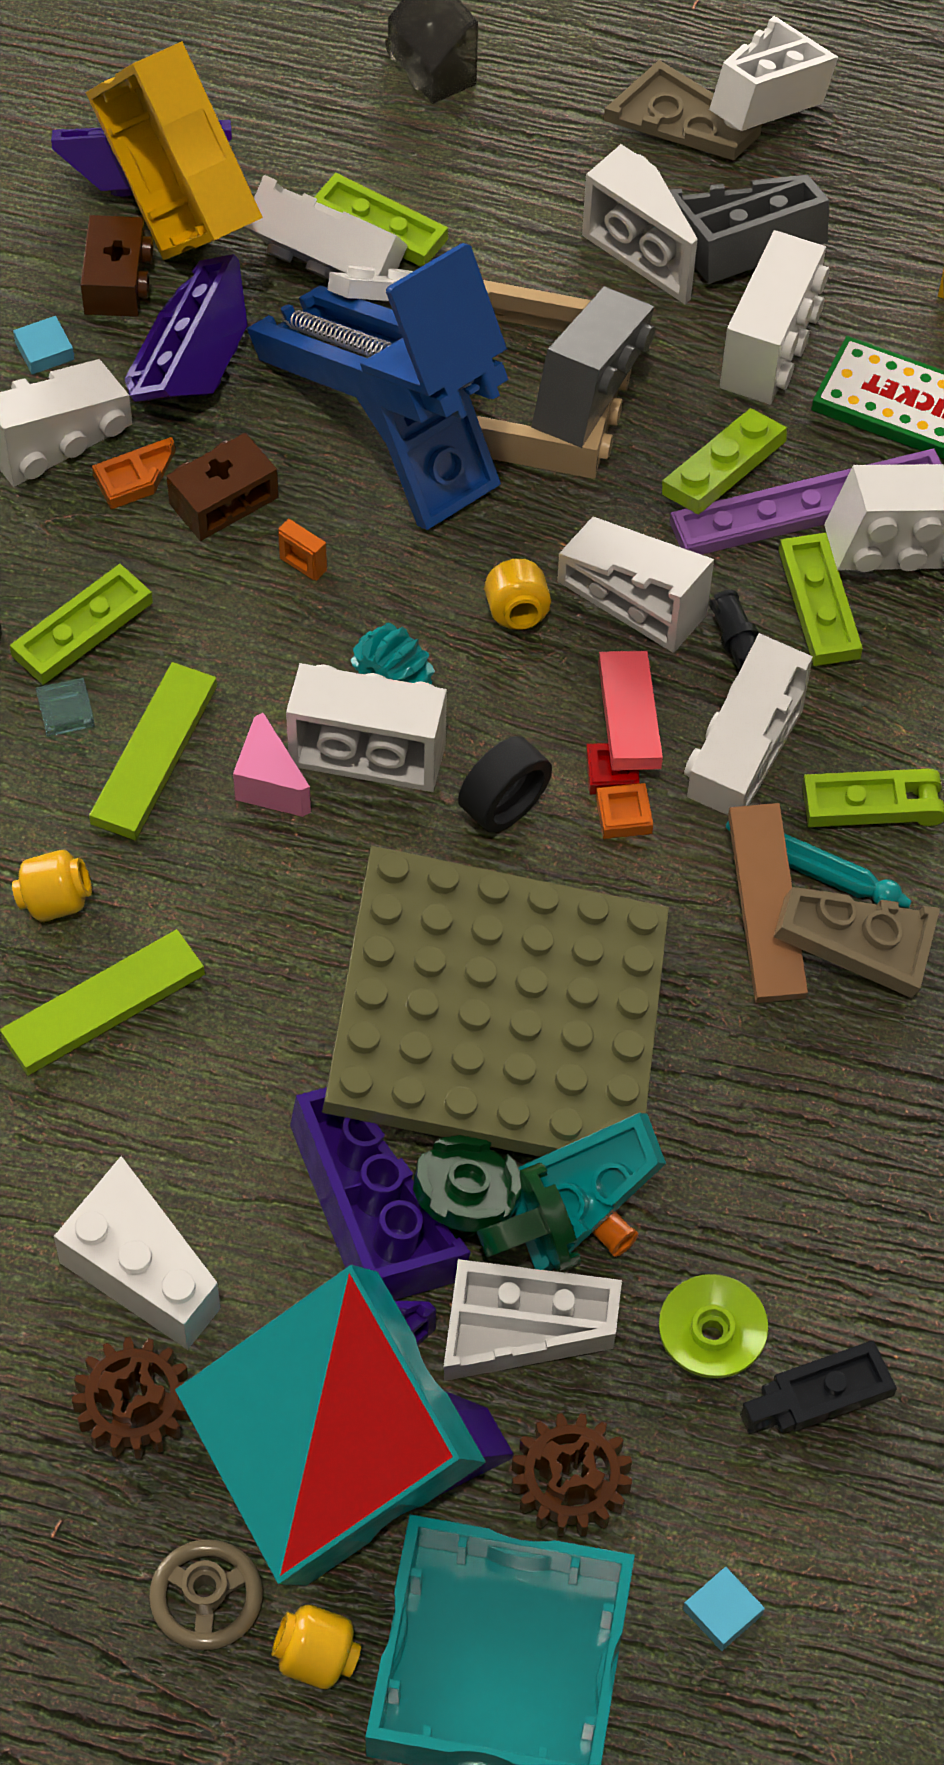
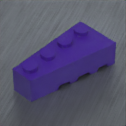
M326 1087L296 1095L290 1127L345 1268L355 1265L377 1271L394 1300L455 1283L458 1259L469 1260L471 1252L460 1237L456 1239L446 1225L434 1220L419 1205L413 1191V1172L402 1158L397 1159L384 1141L385 1134L380 1127L371 1122L322 1113Z

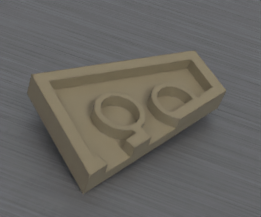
M660 60L652 65L604 110V121L731 160H735L761 135L762 127L761 124L744 131L730 128L725 124L724 119L709 110L714 93Z
M792 887L784 897L774 937L912 998L921 988L940 908L923 906L920 910L899 908V903L895 901L880 900L878 904L854 901L850 895Z

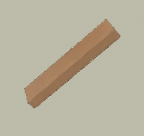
M780 803L730 807L728 818L755 1003L806 999L808 989L802 949L774 937L784 897L792 888Z

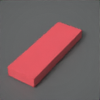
M648 651L599 652L598 667L612 770L661 769L663 756Z

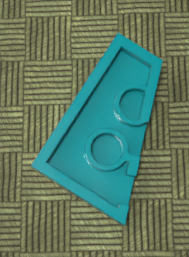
M637 1113L518 1167L520 1171L537 1163H542L548 1170V1175L540 1178L544 1188L553 1184L556 1185L577 1241L567 1244L570 1253L653 1177L666 1162L648 1114ZM523 1191L517 1208L514 1211L515 1216L529 1211ZM538 1237L526 1242L534 1268L551 1271L554 1266L549 1260L540 1238Z

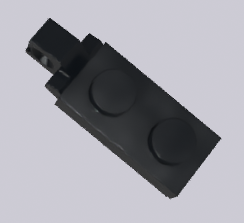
M871 1340L776 1374L772 1382L762 1386L761 1391L764 1396L743 1403L744 1408L740 1416L748 1434L763 1431L775 1425H778L781 1433L792 1430L795 1432L890 1398L895 1395L897 1387L875 1342Z

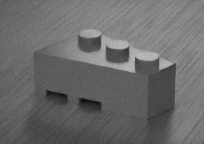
M808 174L753 180L752 188L725 191L724 184L710 185L709 193L682 195V189L670 190L698 239L695 268L708 284L756 268L774 230L820 245L828 242L830 200Z
M604 286L547 349L531 428L582 448L640 353H645L649 349L655 334V326L650 325L654 306Z

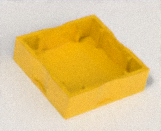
M183 41L129 65L116 73L115 77L85 92L111 149L123 169L137 205L163 260L217 240L263 218Z

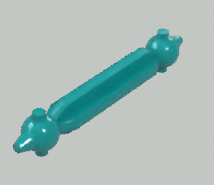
M728 821L726 824V828L730 831V825ZM784 833L789 868L857 898L872 897L875 904H878L880 900L898 902L899 907H910L912 901L902 893V889L897 882L890 879L878 881L870 870Z

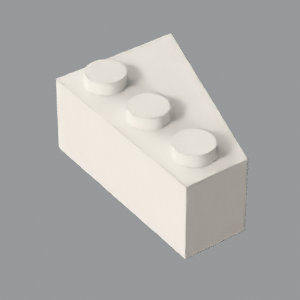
M773 16L764 31L758 30L754 34L749 45L743 44L723 62L709 110L724 119L725 124L730 128L744 131L823 104L838 56Z
M266 175L263 176L254 196L263 218L244 226L268 245L266 249L268 254L289 263L293 256L307 261L305 269L326 279H329L330 272L347 273L348 266L375 269V275L388 276L389 269H398L408 246L397 235L345 211L341 213L316 202L317 199L304 193L301 196L284 189L277 183V180Z
M100 359L51 371L49 380L29 384L25 378L12 382V389L0 392V471L13 487L29 479L39 477L47 469L68 458L79 456L85 449L108 437L120 434L125 428L133 424L129 394Z
M592 517L559 553L557 582L674 653L707 616L714 559Z
M760 633L758 634L738 676L729 690L720 712L717 711L708 726L705 736L706 740L702 749L695 748L686 764L684 775L690 777L688 798L728 815L730 807L750 805L803 712L813 656Z
M121 1156L54 1235L59 1263L188 1350L221 1309L218 1283Z
M458 1259L444 1359V1381L613 1349L622 1280Z

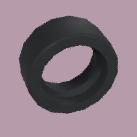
M510 737L499 742L486 752L473 766L464 779L459 791L458 804L488 833L500 832L525 816L537 803L551 779L552 764L524 737Z

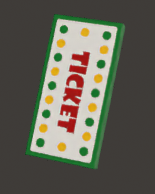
M846 336L812 401L811 410L920 451L934 448L938 457L944 459V370Z

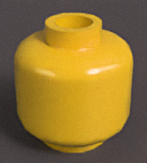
M510 559L492 568L487 575L484 590L492 617L500 626L513 630H523L533 627L548 614L551 596L544 573L536 563L527 559Z
M57 850L24 860L20 865L19 879L12 882V891L15 902L20 910L27 909L33 918L40 922H45L81 911L86 897L91 896L92 886L84 861L80 857L74 858L66 850Z
M307 1604L301 1606L295 1614L286 1612L278 1628L271 1654L273 1657L279 1658V1670L285 1677L319 1689H329L335 1685L340 1675L351 1677L360 1656L361 1644L353 1642L354 1630L350 1619Z

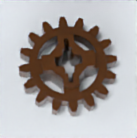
M125 1337L123 1350L117 1352L109 1343L104 1344L105 1358L99 1361L94 1357L88 1356L85 1359V1363L90 1375H76L74 1379L76 1390L81 1392L72 1396L74 1412L81 1413L77 1417L79 1429L81 1432L93 1429L90 1436L92 1445L95 1448L102 1446L107 1440L110 1441L113 1457L118 1458L124 1446L132 1447L135 1459L142 1457L143 1446L151 1444L158 1453L164 1451L161 1437L167 1434L172 1438L179 1439L181 1430L176 1420H190L175 1391L188 1378L187 1366L185 1363L173 1366L175 1361L174 1351L170 1347L163 1350L159 1355L156 1354L154 1340L150 1338L145 1341L142 1349L134 1348L131 1337ZM154 1372L164 1379L170 1389V1393L165 1392L164 1386L154 1383ZM141 1386L142 1395H135V1397L132 1400V1403H128L126 1409L124 1399L131 1400L134 1396V1393H137L139 1387ZM96 1402L102 1404V1409L112 1411L113 1420L111 1423L100 1414L96 1407Z
M563 1413L557 1414L555 1428L549 1429L542 1421L537 1422L535 1426L536 1440L531 1437L522 1436L519 1450L523 1455H515L512 1459L511 1470L519 1474L512 1478V1492L518 1494L526 1493L520 1500V1510L522 1513H526L536 1509L538 1511L536 1526L540 1529L549 1520L557 1522V1536L562 1537L567 1531L568 1525H576L580 1536H587L588 1522L592 1520L601 1528H606L609 1523L607 1509L621 1514L624 1509L625 1500L620 1494H630L632 1478L624 1475L631 1471V1456H618L622 1451L624 1440L621 1436L607 1440L605 1438L607 1423L604 1421L596 1425L594 1429L586 1427V1414L582 1413L578 1416L575 1425H568ZM599 1456L607 1467L609 1482L604 1479L605 1474L596 1468V1459ZM582 1464L581 1476L574 1474L570 1480L566 1479L561 1486L562 1473L569 1475ZM535 1468L539 1470V1476L547 1480L548 1484L545 1493L540 1490L536 1482Z

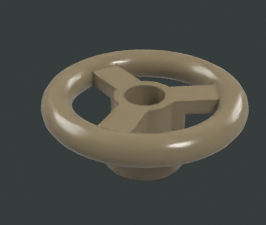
M213 1539L192 1541L181 1545L169 1553L156 1569L149 1591L150 1608L158 1627L174 1642L195 1650L219 1649L237 1641L254 1624L260 1612L263 1599L261 1577L253 1561L236 1546ZM210 1556L229 1562L235 1569L225 1573L220 1565L209 1560L197 1561L186 1570L180 1566L192 1559ZM168 1583L180 1589L186 1602L195 1608V1631L184 1628L171 1615L166 1600ZM202 1585H211L215 1588V1592L208 1597H200L196 1594L197 1589ZM245 1586L246 1598L239 1616L227 1627L213 1632L214 1610L220 1606L227 1594Z

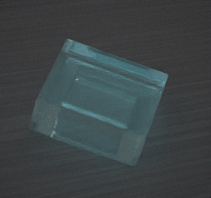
M84 678L36 687L37 699L47 737L95 727Z

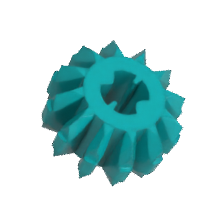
M388 622L382 627H377L375 630L367 632L353 648L354 656L351 659V663L358 671V674L375 673L392 680L432 684L431 676L435 670L427 661L430 655L421 649L419 639L414 640L411 638L404 627L397 629L395 625Z

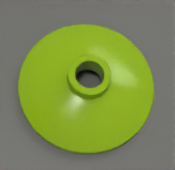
M707 1274L690 1278L670 1292L661 1308L659 1334L666 1352L680 1367L701 1377L725 1378L746 1370L759 1358L768 1336V1319L760 1299L745 1284L731 1277ZM708 1327H713L719 1330L722 1336L717 1340H711L704 1337L702 1331Z

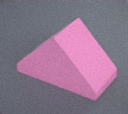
M264 713L255 716L233 772L235 800L301 817L310 814L309 784Z

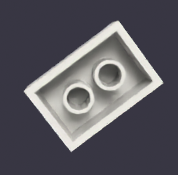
M776 230L773 231L727 327L719 388L769 405L772 404L779 388L787 389L794 370V363H791L793 356H802L810 333L806 328L809 322L814 324L818 322L823 309L825 298L818 296V294L823 292L830 270L829 267L823 266L826 246Z
M944 464L853 465L824 524L837 570L868 572L886 569H902L904 571L944 569Z
M299 663L286 711L288 753L297 767L301 769L434 792L446 745L447 689L437 688L425 682L409 683L387 679L375 673L358 674L337 670L329 665L313 666Z

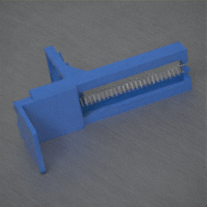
M465 243L457 245L386 288V294L392 309L362 299L346 298L330 292L327 287L320 285L299 297L303 310L295 311L293 305L290 304L281 307L283 314L282 323L277 325L274 317L268 315L247 328L260 361L357 398L388 447L417 526L426 530L501 485L469 395L474 393L488 399H495L500 396L497 386L509 379L503 362L492 358L505 351L507 347L472 247ZM300 331L301 333L308 334L309 336L316 337V338L321 339V340L326 341V342H330L331 344H335V345H337V346L343 347V348L348 349V350H351V351H353V352H357L358 354L365 355V356H367V357H369V358H365V357L359 356V355H357V354H354V353H351V352H349V351L340 349V348H338V347H335V346H332V345H330V344L321 342V341H319V340L313 339V338H311V337L302 335V334L297 333V332Z

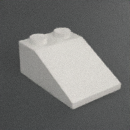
M620 144L586 174L582 236L683 304H686L691 300L698 239L656 166L652 165L644 156L636 154Z

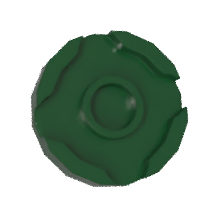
M464 1135L443 1137L435 1141L433 1149L425 1154L422 1153L418 1159L413 1182V1191L419 1205L434 1220L446 1225L456 1239L459 1237L465 1239L477 1233L476 1231L509 1219L517 1208L522 1193L519 1178L520 1171L515 1160L508 1154L504 1160L499 1154L491 1151V1142Z
M542 1163L524 1168L519 1173L521 1188L529 1211L476 1232L486 1257L539 1237L554 1268L558 1272H564L581 1264V1256L577 1251L571 1253L568 1251L567 1244L577 1241L575 1232L556 1185L553 1184L544 1188L540 1178L548 1175V1170Z

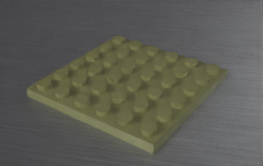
M371 845L322 1113L440 1137L456 1135L474 1137L491 1142L490 1147L539 1157L637 1113H646L669 907Z

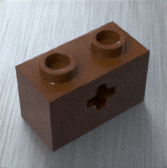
M89 215L80 284L84 315L139 317L141 298L148 299L149 271H144L145 264H152L154 251L153 236H145L144 217Z
M246 432L230 441L221 442L212 451L192 462L179 465L172 473L166 475L169 504L199 541L206 539L279 498L277 468Z

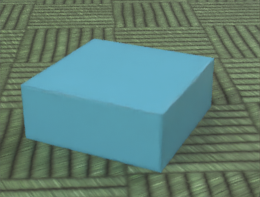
M56 316L13 330L15 343L31 374L74 360L73 347Z
M724 1567L685 1601L683 1606L684 1612L721 1651L763 1615L765 1609L727 1567Z

